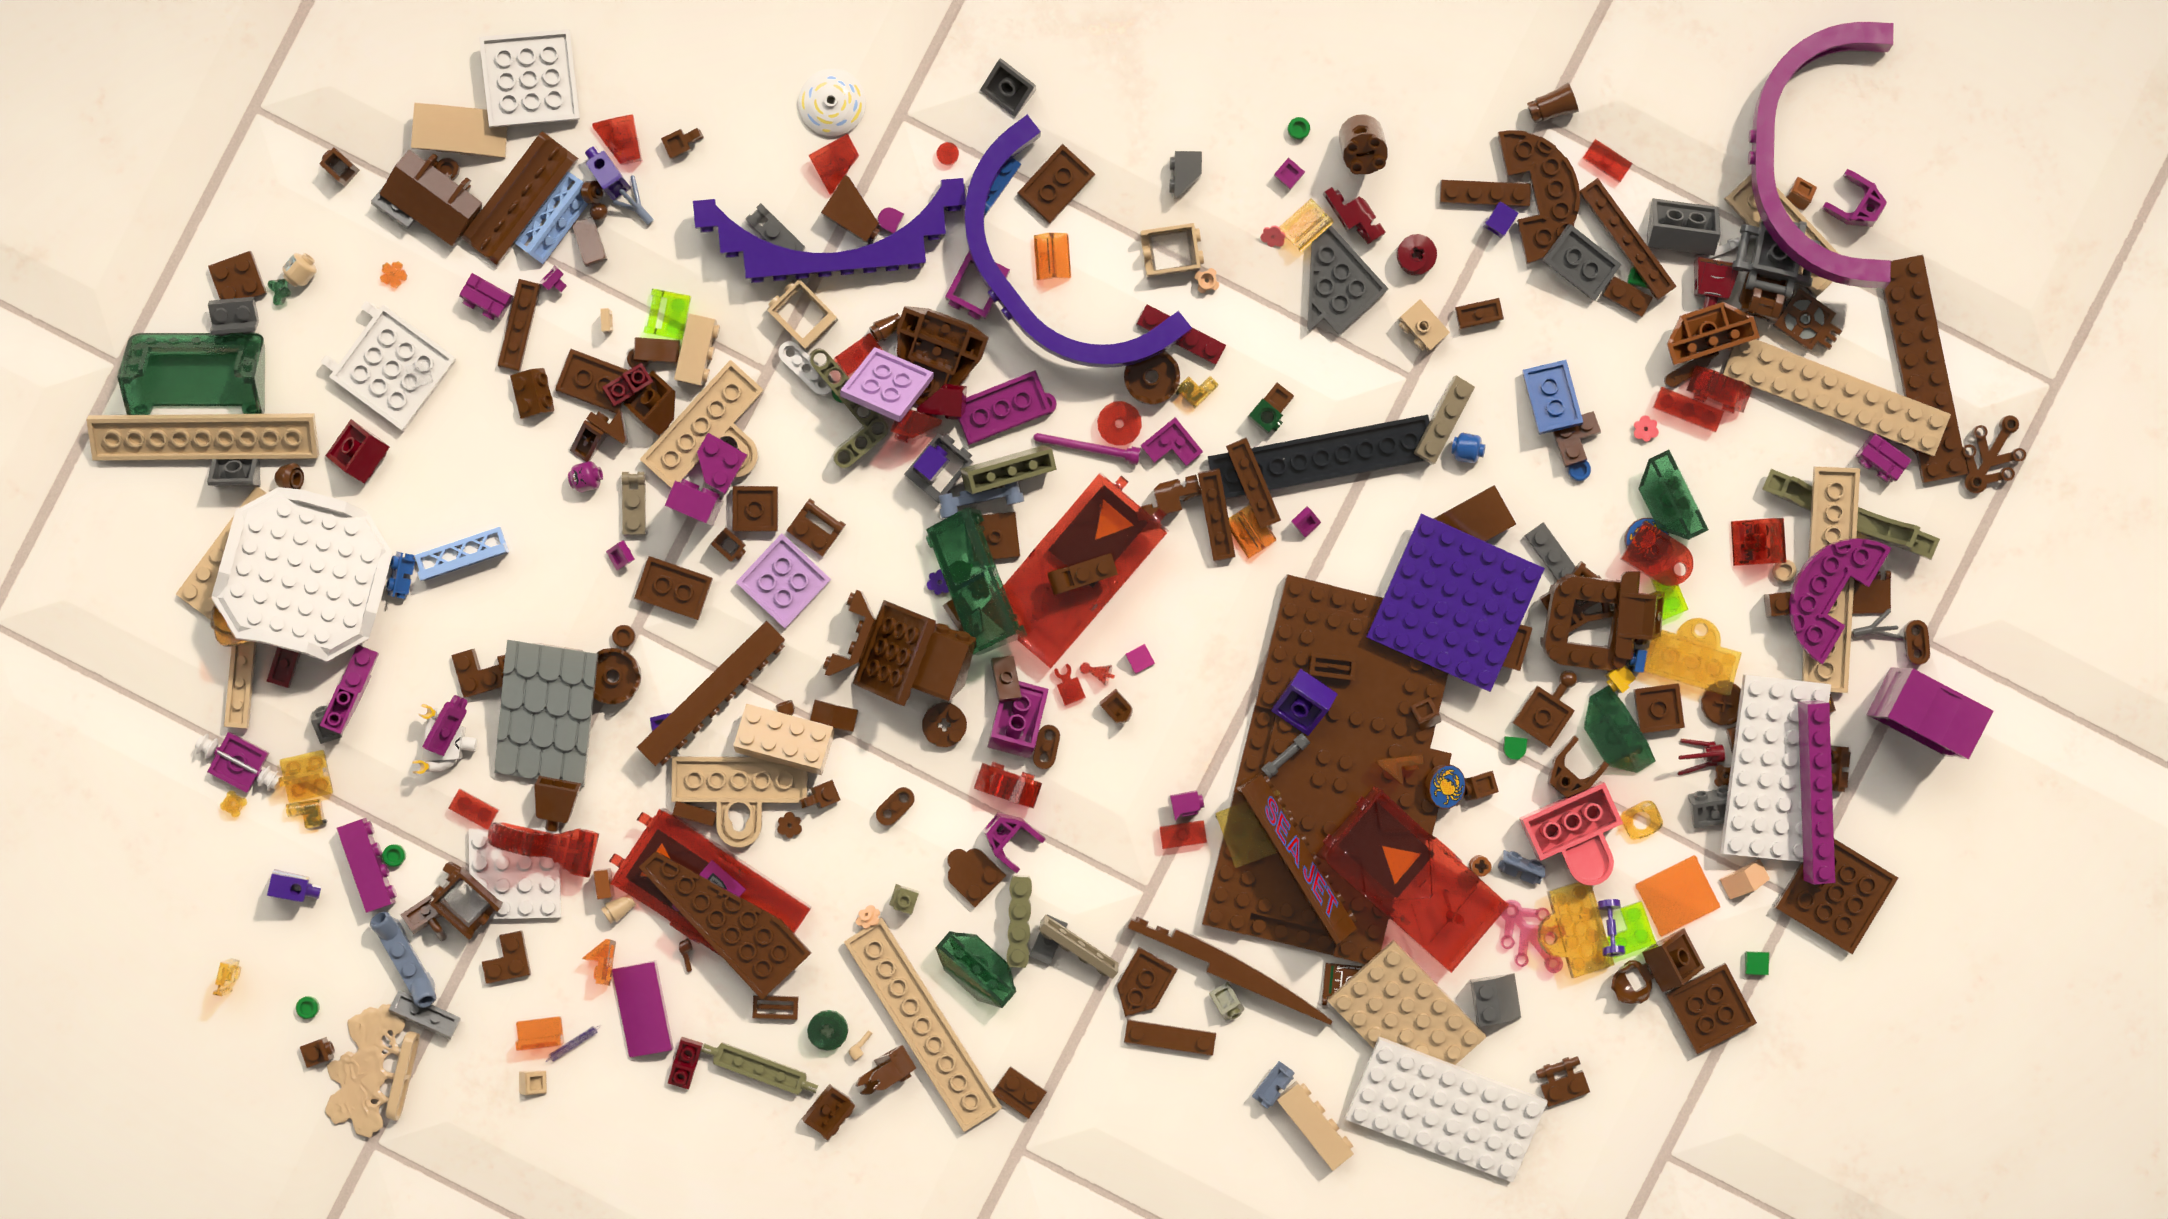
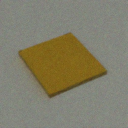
M1278 789L1272 791L1275 796H1280ZM1246 802L1215 813L1235 868L1277 853Z

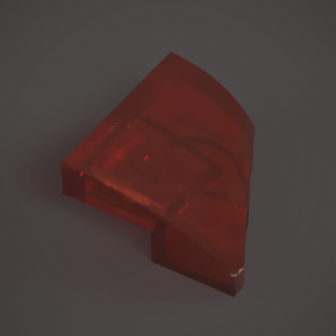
M633 114L592 123L594 130L621 165L643 161Z
M846 134L808 156L831 195L843 177L847 175L852 164L856 162L859 154L849 135Z

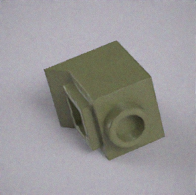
M896 884L889 905L893 906L895 910L912 915L920 891Z

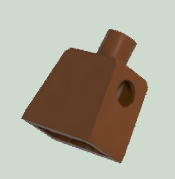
M544 776L538 777L534 786L536 817L546 820V830L555 832L558 831L560 823H568L581 788V783Z

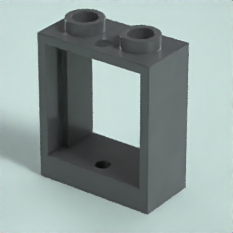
M937 433L904 473L907 478L939 504V496L948 494L962 475L959 470L940 493L915 472L917 469L913 467L930 445L936 447L941 442L965 462L961 468L973 464V461L970 459L973 455L963 447L960 450L953 445L955 440L946 433L943 436Z

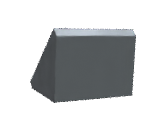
M1000 58L980 91L1016 117L1035 93L1036 85Z
M212 459L207 484L214 487L261 486L260 459Z

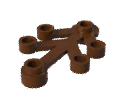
M2004 416L2000 420L1999 427L2001 431L1990 450L1986 440L1987 428L1983 425L1973 428L1972 434L1977 440L1982 463L1977 469L1974 459L1976 455L1975 446L1971 444L1963 446L1962 453L1965 456L1969 473L1965 477L1964 484L1969 492L1980 493L1986 489L1989 483L2000 480L2010 481L2014 478L2015 471L2010 467L2003 468L1998 473L1986 474L1991 466L2010 461L2019 462L2026 458V451L2022 448H2016L2010 453L1998 455L2010 433L2016 432L2019 428V420L2015 416ZM2009 420L2014 422L2013 428L2008 427L2007 422ZM1978 428L1983 430L1982 436L1977 435ZM1967 447L1972 449L1970 456L1965 453ZM2016 451H2020L2022 453V457L2020 459L2016 458ZM2005 470L2010 471L2011 475L2009 478L2004 476ZM1975 478L1980 480L1979 486L1973 484Z

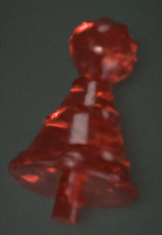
M1083 662L1080 665L1079 670L1081 673L1088 674L1090 672L1104 686L1108 684L1110 678H1115V675L1111 674V664L1091 667L1090 663Z

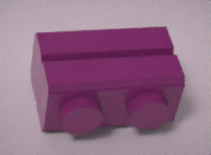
M474 273L470 274L459 294V297L464 299L462 302L464 305L473 310L476 306L483 309L482 315L493 321L495 317L500 320L503 318L507 308L514 299L513 295Z
M1876 433L1868 437L1856 454V457L1860 459V465L1868 470L1870 468L1878 472L1877 477L1886 483L1889 481L1896 482L1912 460Z

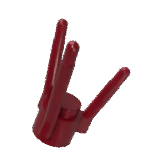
M1681 739V743L1705 746L1707 748H1704L1703 753L1678 756L1679 760L1704 758L1708 762L1681 770L1677 774L1679 776L1703 768L1717 766V763L1724 762V746L1722 744L1716 745L1715 741L1705 742Z

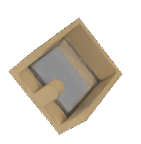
M1194 223L1142 230L1140 232L1146 277L1200 270V264H1204L1203 251H1198L1197 242L1201 241L1199 228L1195 229Z

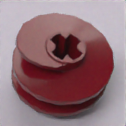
M1412 234L1403 239L1398 246V263L1402 270L1409 275L1418 276L1425 274L1436 263L1437 248L1434 242L1425 235ZM1413 250H1415L1416 252L1421 251V260H1419L1417 257H1412V254L1414 253Z

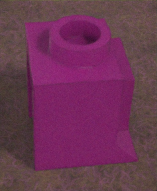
M1197 790L1170 795L1175 821L1180 814H1182V817L1198 814V810L1205 807L1202 794L1198 795Z

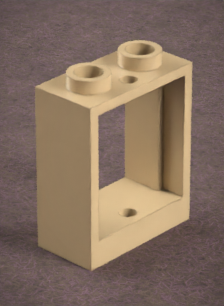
M800 279L797 281L792 280L784 288L786 292L781 297L777 295L768 304L770 308L767 311L808 350L838 318ZM800 289L826 314L804 338L777 313Z

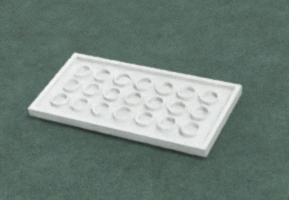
M1743 674L1720 853L1803 862L1798 702L1820 700L1829 703L1831 684Z
M1378 1037L1345 1117L1346 1120L1513 1182L1547 1105V1100Z

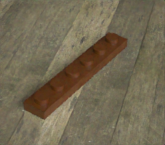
M1597 178L1580 190L1581 197L1658 301L1677 287L1601 181Z

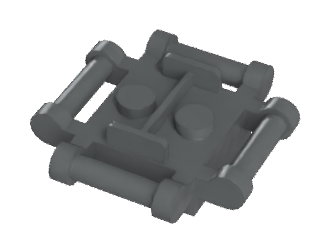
M1761 217L1759 227L1747 224L1741 225V239L1737 258L1733 261L1732 269L1749 272L1746 289L1753 290L1758 288L1791 299L1795 283L1805 287L1812 286V272L1804 268L1803 274H1798L1800 265L1793 261L1777 245L1767 231ZM1794 222L1805 234L1807 222ZM1750 235L1757 236L1752 262L1748 263L1745 262ZM1813 240L1815 243L1820 245L1819 241ZM1757 274L1760 277L1776 281L1785 280L1787 281L1786 286L1756 280Z

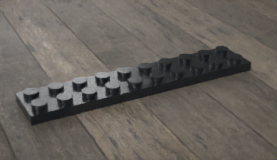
M1427 414L1251 449L1268 490H1275L1425 461L1415 455L1414 451L1430 421ZM1229 453L1207 456L1210 470L1220 468L1225 499L1246 495Z

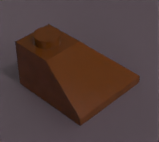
M652 370L649 375L653 383L624 401L623 404L642 423L660 436L674 420L675 390Z

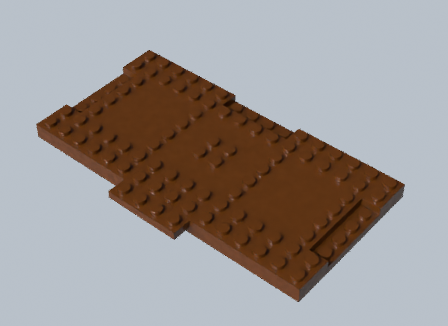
M1286 574L1201 922L1203 925L1280 942L1367 964L1381 951L1394 896L1335 843L1372 799L1380 804L1415 837L1431 841L1439 808L1433 806L1426 798L1427 787H1425V781L1434 767L1450 764L1452 753L1430 748L1436 725L1421 731L1410 708L1411 705L1431 697L1439 712L1448 673L1366 638L1383 598ZM1311 652L1357 658L1354 680L1311 675L1338 695L1328 712L1309 736L1271 711L1300 669L1309 674ZM1316 658V662L1351 666L1349 661ZM1315 667L1314 670L1350 675L1348 670ZM1301 733L1310 741V744L1304 750L1300 749L1277 769L1279 772L1269 779L1274 786L1271 788L1275 796L1279 795L1286 805L1283 807L1286 815L1291 814L1297 823L1296 831L1299 835L1303 833L1310 845L1306 847L1311 854L1315 852L1321 862L1319 868L1322 873L1327 872L1332 879L1333 884L1330 886L1334 892L1339 891L1345 900V903L1342 904L1346 911L1351 910L1357 920L1354 923L1357 929L1337 945L1330 940L1237 790V787L1258 774H1262L1265 777L1266 774L1261 768L1269 761L1273 762L1294 743L1293 740Z

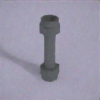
M1302 733L1273 762L1269 761L1261 768L1269 778L1278 773L1277 769L1300 749L1304 750L1310 744V741Z

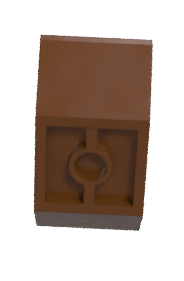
M856 589L855 593L851 592L846 604L850 606L848 611L865 617L864 621L860 620L856 629V633L859 634L857 641H852L849 647L848 654L851 657L848 658L837 653L827 656L823 665V669L826 670L825 675L827 676L839 673L860 663L876 622L863 591Z

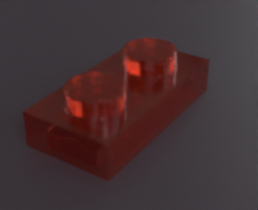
M461 788L458 789L448 808L487 830L490 829L500 809Z

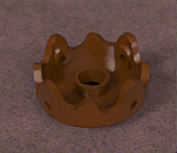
M1164 351L1148 360L1127 365L1124 371L1126 389L1135 400L1148 405L1163 403L1172 397L1179 386L1180 370L1178 363L1167 351ZM1150 370L1156 371L1158 374V380L1155 383H1149L1145 378L1146 373Z
M606 648L598 651L594 698L606 704H619L629 700L637 692L641 683L642 675L638 661L633 655L622 649ZM612 669L619 673V680L615 683L610 682L607 678L608 672Z

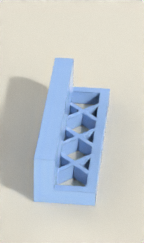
M568 172L515 244L544 264L588 205L581 196V188L584 182ZM574 181L575 183L571 187V189L567 190V187L570 185V183ZM560 200L558 206L553 209L555 203ZM543 219H546V222L543 224V226H540V223L543 221ZM533 236L528 246H525L524 244L527 242V240Z
M497 527L414 556L419 568V572H417L420 581H425L506 554L509 550L501 527ZM497 533L501 544L493 547L486 545L485 542L488 536ZM474 541L480 544L477 552L472 554L464 552L468 542ZM462 545L461 549L456 548V546ZM452 548L459 552L454 560L447 561L442 559L447 549ZM441 552L439 557L434 554ZM430 555L438 559L435 566L425 569L421 558Z

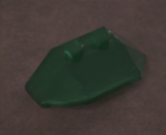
M1670 449L1649 458L1638 489L1657 528L1687 540L1708 531L1709 528Z
M1608 685L1589 696L1583 728L1604 762L1609 764L1610 767L1635 773L1656 762L1647 740L1628 709Z
M949 931L935 947L944 971L977 1001L1003 1008L1017 992L1008 963L978 935Z

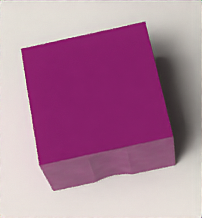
M1891 667L1866 715L1944 756L1969 760L1994 710L1914 668Z

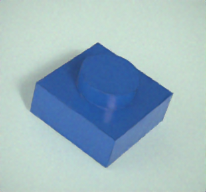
M1634 650L1633 659H1629V666H1632L1631 671L1644 672L1646 650Z

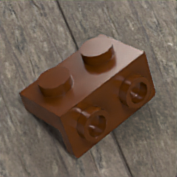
M544 368L529 369L510 375L520 419L554 412L553 398Z
M829 1084L803 1116L802 1120L828 1141L831 1136L838 1132L839 1126L843 1121L850 1117L855 1104L849 1096Z

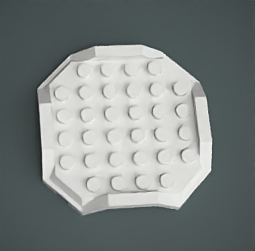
M278 487L235 510L211 599L218 611L221 612L236 640L260 642L306 654L327 663L369 639L387 577L392 552L367 511L348 502L309 491Z

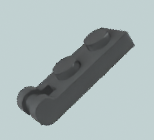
M762 203L756 207L757 210L752 215L749 214L745 218L772 244L797 251H803L806 248ZM765 216L768 221L761 226L758 221Z

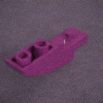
M361 645L356 646L340 685H337L320 724L321 727L338 734L343 733L369 683L370 674L379 656L378 652Z

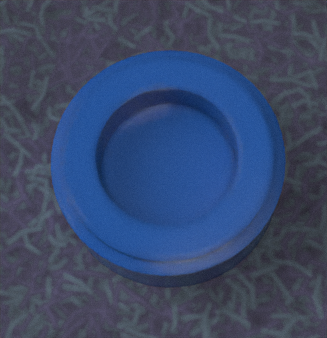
M1588 461L1568 467V474L1575 481H1583L1591 473V466Z

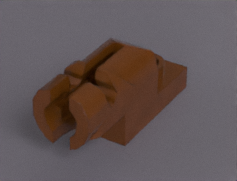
M1197 475L1185 477V487L1180 484L1179 479L1159 483L1153 489L1157 507L1153 508V504L1140 506V511L1136 512L1138 521L1182 510L1180 501L1186 502L1196 496H1200L1201 490Z

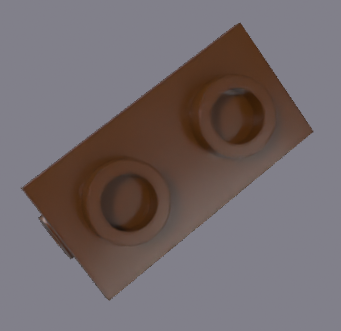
M1831 746L1832 791L1845 792V788H1848L1849 772L1842 771V767L1849 768L1851 754L1849 747Z

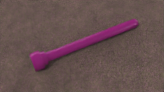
M1036 433L1033 436L1036 442L1125 458V461H1128L1129 464L1138 465L1141 450L1139 447L1132 446V448L1125 450Z

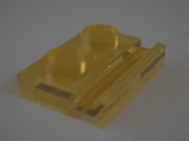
M1311 198L1279 228L1281 232L1285 233L1286 238L1301 252L1334 221Z
M230 958L220 962L215 985H218V989L213 991V995L222 997L233 991L230 985L235 982V979H239L241 973L240 960Z

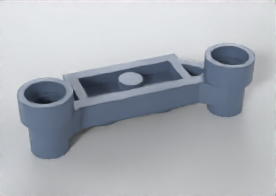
M1016 481L1005 484V487L992 488L974 494L962 491L959 492L960 496L953 497L952 493L940 495L941 509L939 511L942 519L959 515L957 509L959 506L1005 497L1007 505L1024 502L1023 492L1020 493L1019 484Z

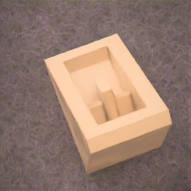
M1758 859L1719 880L1729 899H1733L1755 891L1770 880L1761 860Z

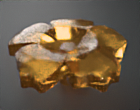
M399 261L392 262V266L387 262L382 265V272L385 274L380 276L381 282L387 285L390 284L391 288H398L401 285L400 280H407L408 275L405 270H402L403 264Z

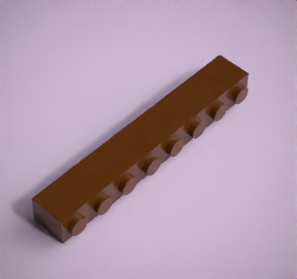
M766 620L637 746L639 751L654 766L658 764L663 766L672 757L669 753L674 748L679 750L688 742L685 737L691 731L695 735L704 726L702 721L707 716L712 718L720 710L718 705L723 700L728 703L737 694L734 690L740 684L744 687L753 678L750 674L756 668L760 671L769 663L766 658L771 653L776 656L785 647L783 644L785 639Z

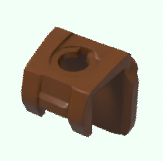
M1747 272L1739 297L1740 310L1775 324L1779 315L1784 310L1787 298H1784L1785 296L1763 291L1758 288L1753 290L1746 289L1749 272ZM1759 274L1756 277V280L1786 286L1787 282L1785 280L1776 281L1763 278Z

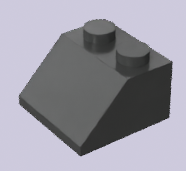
M1515 973L1470 979L1476 1023L1479 1027L1502 1024L1521 1018Z

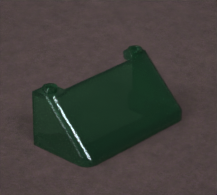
M137 333L132 335L127 342L117 376L126 414L149 415L153 410V406H242V414H264L265 342L263 336L258 333H231L226 336L211 335V333Z

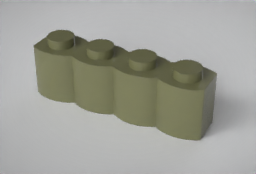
M1013 875L1009 887L1012 899L1009 904V918L1011 921L1008 926V940L1010 944L1007 949V963L1009 967L1026 968L1029 961V947L1027 943L1030 938V925L1028 921L1031 916L1029 898L1032 893V880L1029 875Z

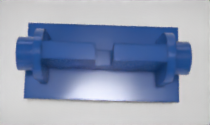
M396 551V556H392L390 568L393 569L392 575L386 582V591H388L389 596L395 597V593H397L396 597L405 599L406 595H409L411 579L403 578L404 574H413L415 564L413 554L405 553V557H403L402 552Z

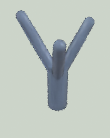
M632 175L631 182L635 201L623 189H620L619 192L631 205L617 200H613V204L635 211L649 225L654 219L641 206L636 179Z

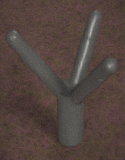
M1887 609L1872 625L1853 629L1855 638L1877 634L1898 640L1904 639L1901 635L1885 632L1898 630L1899 627L1897 625L1877 627L1891 613V609Z

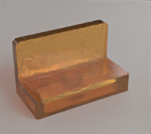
M1052 232L1034 235L1036 279L1071 278L1069 235L1067 233Z
M1250 504L1229 518L1231 533L1248 559L1277 540L1269 526L1260 529Z
M561 1016L523 1020L516 1023L518 1040L515 1042L516 1051L559 1046L564 1043Z

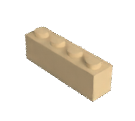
M1296 1080L1281 1092L1277 1101L1334 1171L1354 1155L1351 1150L1354 1146L1346 1136L1342 1138L1337 1131L1340 1128L1332 1118L1327 1120L1323 1115L1326 1110L1317 1100L1315 1103L1309 1097L1312 1093L1304 1083L1300 1085Z

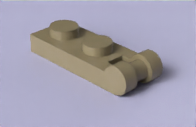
M638 471V474L622 472L623 535H646L645 471ZM630 483H638V489H630Z

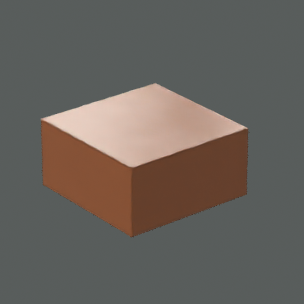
M611 868L593 871L597 900L615 896Z

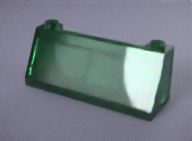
M968 507L927 528L928 535L926 540L929 547L933 548L964 632L977 638L973 655L979 656L1026 637L1027 633L1024 625L1019 626L1016 620L1018 616L1013 613L983 533L985 528L979 525L980 522L984 521L981 510Z

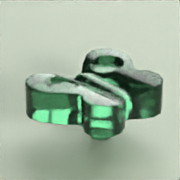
M285 279L268 281V287L275 293L273 297L274 305H283L286 298L291 297L288 282Z

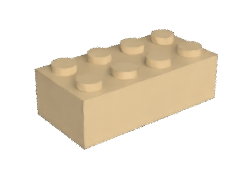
M746 704L733 747L735 752L822 776L835 733L832 726Z

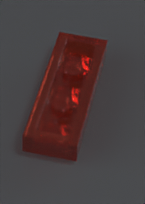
M1660 387L1652 407L1714 433L1717 431L1724 413L1720 409L1664 387Z

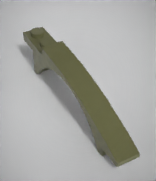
M1771 469L1762 490L1811 512L1812 486L1797 477H1791ZM1858 507L1857 532L1932 560L1940 538L1920 531L1921 527L1887 518Z

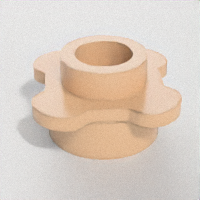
M1210 268L1208 271L1196 272L1195 279L1198 281L1199 286L1197 289L1200 293L1219 288V282L1216 281V271Z

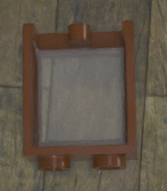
M462 866L459 871L454 869L447 876L446 880L448 882L443 887L438 885L432 891L429 905L470 940L474 932L481 925H485L495 911L498 912L501 909L503 902L489 892Z

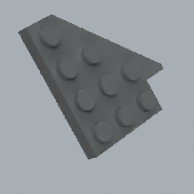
M1328 223L1311 238L1307 329L1310 331L1324 318L1339 335L1389 288L1332 225Z

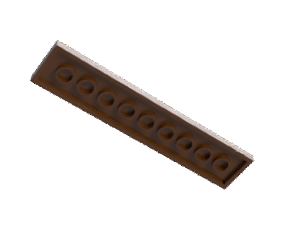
M1922 254L1891 261L1890 283L1882 290L1904 396L1951 414L1935 456H1930L1916 450L1922 483L1968 474L1965 456L1962 453L1963 446L1924 256Z

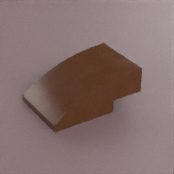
M1495 485L1433 518L1483 541H1487L1516 525Z

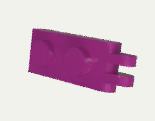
M454 695L450 702L444 704L422 746L423 748L444 757L467 713L465 707L468 701Z

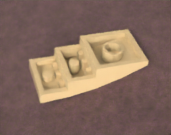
M414 103L411 148L459 153L461 155L506 158L508 126L489 128L488 113L485 109Z

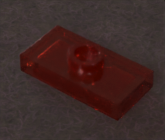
M1594 139L1582 158L1618 183L1622 181L1633 164L1597 139Z
M1204 820L1159 826L1162 849L1207 843Z

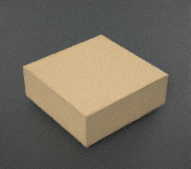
M601 308L602 332L612 333V311L609 308Z

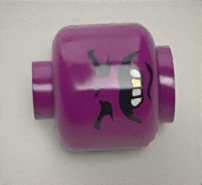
M592 461L575 464L572 466L571 471L568 472V481L571 488L580 493L598 489L601 480H603L602 469L597 467Z

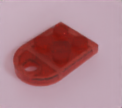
M1645 520L1641 523L1620 560L1664 586H1675L1686 581L1691 575L1694 565L1692 554L1685 545ZM1677 563L1685 566L1686 571L1682 576L1677 575L1674 571Z

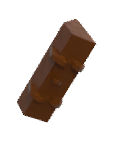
M408 150L393 168L379 194L450 246H454L482 210V202L469 193L471 188V180L469 178H465L458 185L450 179L453 173L448 171L444 175L436 169L438 163V156L436 154H432L425 161L411 150Z

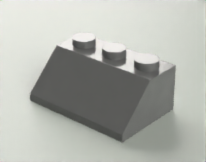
M1652 198L1647 230L1648 247L1715 256L1721 235L1719 207Z

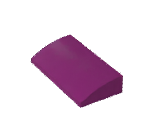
M653 960L613 968L612 973L629 1057L672 1050L674 1046L657 961Z

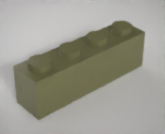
M1046 445L960 469L965 491L972 494L1057 470L1053 450Z

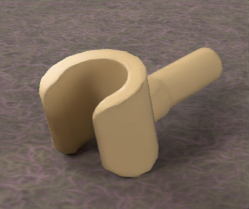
M869 1030L857 1044L849 1049V1054L853 1060H857L864 1054L860 1047L873 1034Z

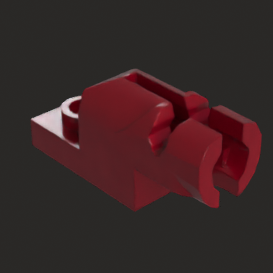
M1331 187L1324 191L1323 196L1347 232L1356 226L1357 233L1367 244L1374 242L1386 233L1381 223L1371 225L1376 215L1366 200L1359 196L1344 205L1342 202L1345 200L1338 189L1335 191Z

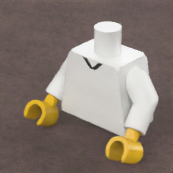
M422 704V707L427 708V713L424 715L418 713V715L427 719L425 742L442 709ZM460 725L444 757L423 748L422 761L415 760L412 762L419 763L420 770L413 771V773L422 774L425 771H443L455 765L457 759H462L463 750L476 751L477 738L465 737L466 727Z

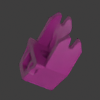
M1847 169L1843 176L1863 189L1864 198L1855 212L1846 213L1828 202H1825L1822 209L1846 225L1873 227L1885 209L1887 201L1879 192L1875 183Z
M997 812L983 831L994 855L1010 869L1018 873L1020 868L1004 854L1003 847L1019 829L1028 831L1041 843L1046 839L1024 819ZM1003 827L1001 831L997 832V828Z

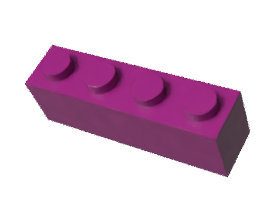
M363 818L337 827L336 829L365 912L368 913L395 903L397 893L394 886L389 884L387 878L390 876L389 870L385 863L382 864L380 858L382 850L379 843L374 841L372 834L375 831L371 821Z

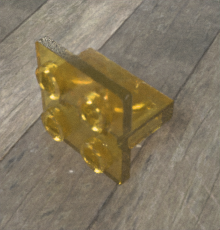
M324 750L280 759L283 777L278 778L280 787L285 786L289 803L333 793Z

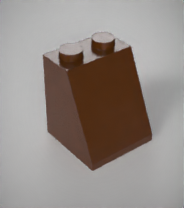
M935 623L934 632L929 639L926 654L922 658L919 672L912 688L949 702L966 684L977 638L970 636L967 632L950 629L946 624Z

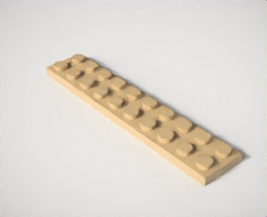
M1757 339L1733 346L1722 373L1725 377L1870 433H1876L1883 438L1930 456H1935L1951 416L1947 412Z
M315 413L89 415L86 419L92 460L303 459L319 457Z
M1813 466L1808 559L1831 543L1857 537L1860 468ZM1852 577L1848 579L1828 613L1829 616L1844 624L1845 628L1824 664H1819L1803 649L1802 681L1831 684L1830 692L1848 693L1854 579Z
M881 917L877 925L863 929L845 940L846 947L964 1132L1000 1110L1002 1108L1000 1102L993 1094V1091L884 919Z

